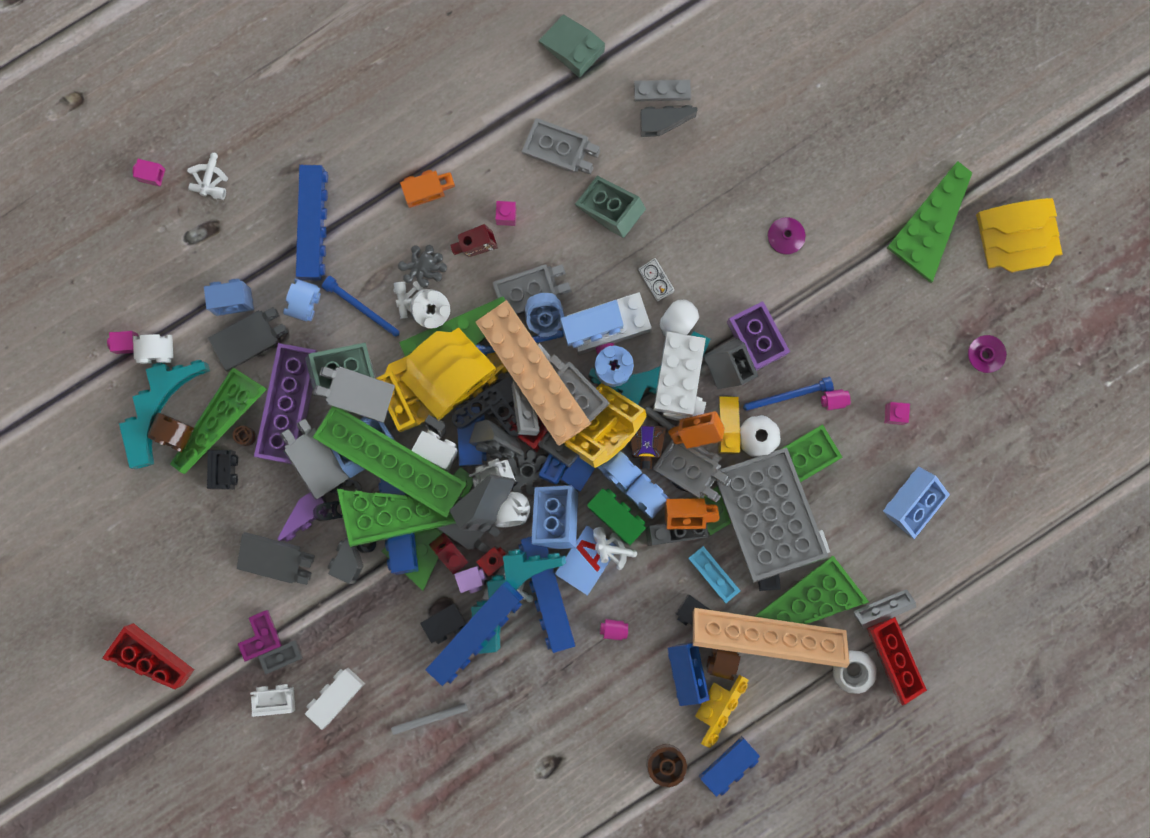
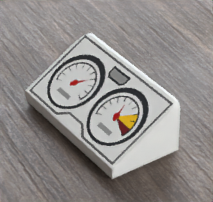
M656 258L638 269L657 302L674 293L672 284Z

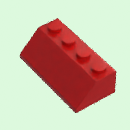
M896 617L868 627L869 636L898 702L901 705H905L927 691Z

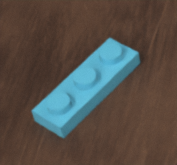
M704 546L688 558L724 603L730 601L740 592L739 588Z

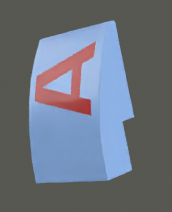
M589 526L585 527L577 539L576 548H571L566 556V564L560 566L555 575L587 596L611 560L609 558L607 563L601 562L600 555L595 550L597 542L593 536V529ZM613 542L609 544L611 546H617Z

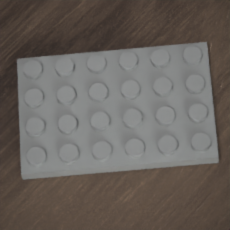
M787 447L722 469L721 472L732 481L728 487L717 480L716 483L753 583L829 557Z

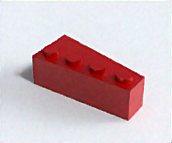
M134 623L123 627L102 657L106 661L117 663L118 666L131 669L141 676L150 677L153 681L174 690L183 686L195 670Z

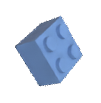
M231 279L229 283L223 284L221 282L209 283L210 286H204L206 309L216 316L254 310L251 288L243 281H240V279Z

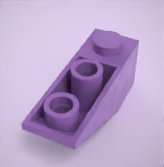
M308 493L299 499L277 539L288 542L296 537L295 533L300 529L305 531L311 527V522L315 520L313 510L317 505L326 503L325 498L321 496L315 500L312 494ZM322 508V510L319 511V514H323L324 516L328 513L327 511L329 510H323Z

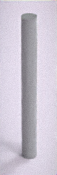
M464 703L391 727L393 735L468 711V707Z

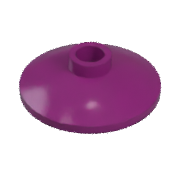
M783 217L773 222L769 228V244L780 254H793L800 250L805 242V230L796 219ZM788 231L791 233V236L786 237L784 233Z
M983 335L973 340L969 346V361L980 372H995L1006 361V348L997 337ZM986 352L988 354V358H984L982 356V353Z

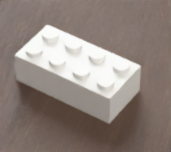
M640 292L617 299L624 325L623 329H620L621 332L611 336L609 333L602 335V339L591 342V339L584 341V345L576 347L578 355L596 350V347L607 343L615 344L651 332L652 328Z
M667 332L653 411L687 417L693 416L706 338Z

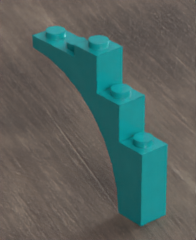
M693 331L691 336L706 338L704 355L711 339ZM661 366L650 371L632 374L625 384L610 388L618 393L621 392L623 396L638 405L646 388L650 389V393L656 395ZM591 368L588 375L591 378L590 381L600 385L601 382L595 374V369Z
M202 360L190 362L191 365L185 367L177 365L172 367L171 370L169 366L163 363H155L151 365L152 368L146 369L151 391L142 390L138 392V395L132 396L137 418H126L125 422L119 423L129 468L140 469L154 465L153 440L148 438V432L157 413H161L164 405L181 386L197 376L210 372L209 364L204 361L202 362Z
M520 549L509 550L508 554L503 556L505 578L504 575L492 576L493 579L487 582L489 598L506 581L517 590L533 575L547 569L563 566L566 564L565 555L559 556V553L547 554L548 557L540 558V555H533L527 559L526 552H520ZM479 600L477 604L471 607L472 617L488 600ZM499 625L494 630L496 632L495 636L489 642L485 640L481 644L484 648L478 654L497 652L501 648V627Z

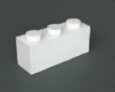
M349 668L344 671L340 669L333 677L335 681L331 685H325L320 691L322 695L318 700L314 698L307 705L309 710L305 715L321 730L326 728L365 684Z

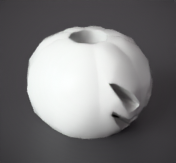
M687 300L673 302L660 319V328L663 335L666 336L667 332L687 335L699 319L698 309L692 302Z
M752 416L746 419L740 427V447L751 457L756 458L774 452L780 445V429L767 416ZM759 429L766 430L768 433L767 440L763 442L757 441L755 437L756 431Z
M510 492L507 500L498 511L497 521L493 524L503 528L524 524L530 516L528 499L521 493Z
M848 650L850 664H858L861 671L859 675L851 676L848 674L847 668L833 666L834 680L847 693L860 694L866 692L874 685L877 679L875 662L868 654L862 651Z

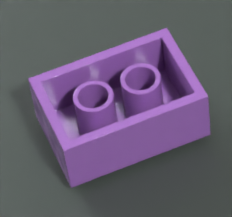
M763 301L728 319L727 324L733 336L745 343L756 371L786 356L790 352Z

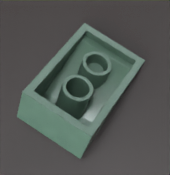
M564 14L539 40L542 46L579 78L605 52V43L599 37Z
M598 175L575 203L583 212L622 238L627 235L646 210L639 196Z
M366 342L310 353L305 358L313 392L315 386L329 389L332 379L319 375L321 367L333 370L336 367H343L374 378Z

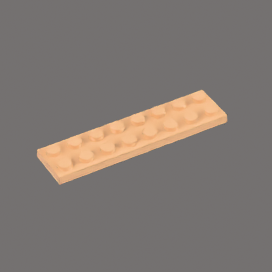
M507 300L476 321V324L559 446L591 424Z
M694 608L693 646L847 668L850 664L846 630Z

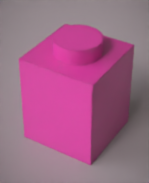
M138 159L132 169L133 177L139 182L161 187L165 168L159 163Z
M496 201L495 220L497 225L515 226L516 202Z
M134 331L109 332V338L107 339L108 349L115 354L134 353L133 336L138 337V333Z
M897 402L886 404L884 423L897 425L909 423L910 404Z

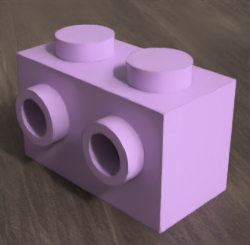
M479 566L454 574L460 593L469 590L471 594L483 590L482 585H485V580H487L486 573Z

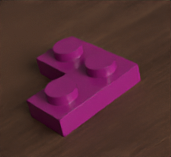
M268 610L249 617L255 636L238 643L244 662L282 646Z

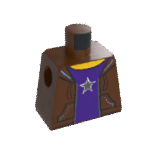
M641 426L630 440L632 458H640V469H652V459L660 458L666 427Z

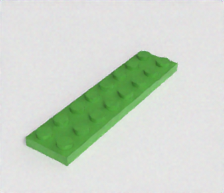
M333 406L313 436L314 439L448 518L451 513L450 509L457 503L468 485L348 412Z
M823 424L783 447L788 449L800 482L843 458ZM718 486L712 489L721 496ZM704 496L706 505L714 504L718 506L720 516L717 522H707L709 535L731 524L722 496L717 503Z

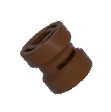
M238 426L233 432V439L240 445L250 446L256 440V433L247 426Z

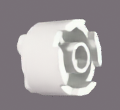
M423 289L417 292L411 300L410 313L414 320L423 327L437 328L443 325L450 315V304L447 298L437 290ZM428 304L431 306L434 304L433 312L426 313L428 309L426 306Z
M160 334L140 335V339L137 336H133V351L136 363L152 364V360H156L159 363H171V359H173L172 335H166V338L161 337Z

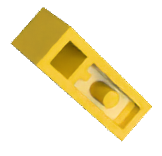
M719 396V418L725 430L723 441L718 442V454L740 453L739 397Z

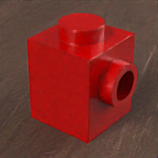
M494 546L477 561V564L489 577L504 564L503 556L507 553L502 547L497 548ZM491 557L496 558V563L491 561Z

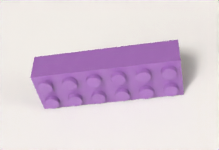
M278 343L254 457L292 464L283 451L286 449L284 447L286 444L280 434L289 429L295 440L303 435L296 424L301 420L307 419L313 390L305 358L308 354L318 351Z

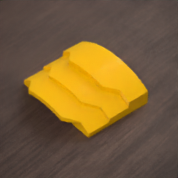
M1053 198L1007 204L980 211L976 214L988 269L1002 267L1012 273L1049 266L1055 256L1063 255Z
M458 327L452 332L436 331L421 343L407 357V371L401 379L437 420L440 421L453 409L452 405L479 381L483 383L497 369Z
M408 356L388 364L385 374L375 378L395 385L388 411L399 432L425 423L428 415L435 418L401 379L407 371ZM464 394L452 407L455 408L470 399L468 394Z
M603 383L596 389L610 404L591 421L588 427L564 442L566 447L577 453L582 460L594 468L606 463L621 451L636 434L647 417L644 408L609 386H605Z

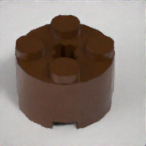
M158 412L148 432V438L161 445H167L174 450L182 452L190 439L194 427L185 425L174 418Z
M712 649V656H708L706 663L707 673L712 676L734 680L733 675L737 674L741 656L733 651Z
M662 744L656 746L647 757L646 766L648 773L656 784L670 788L677 786L683 781L687 771V763L684 755L677 747L670 744ZM666 761L668 763L671 762V764L669 765L670 768L667 770L666 768L662 769V767L664 766L663 763Z

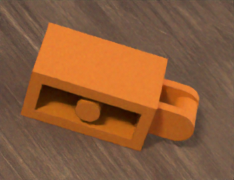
M436 170L425 171L417 177L409 176L400 182L409 208L445 197L443 191L455 187L451 173L438 176ZM445 180L446 184L441 185L440 181Z
M714 411L680 419L679 426L671 428L668 433L674 444L684 443L686 449L723 441L725 428L717 412Z
M705 498L666 499L665 520L667 529H706V522H717L720 519L718 506L714 504L706 505Z

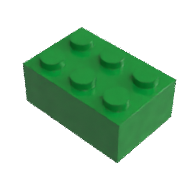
M602 488L586 507L630 546L646 529L644 526L645 521L638 515L634 517L629 513L631 509L623 501L621 503L616 501V495L609 488L607 490Z

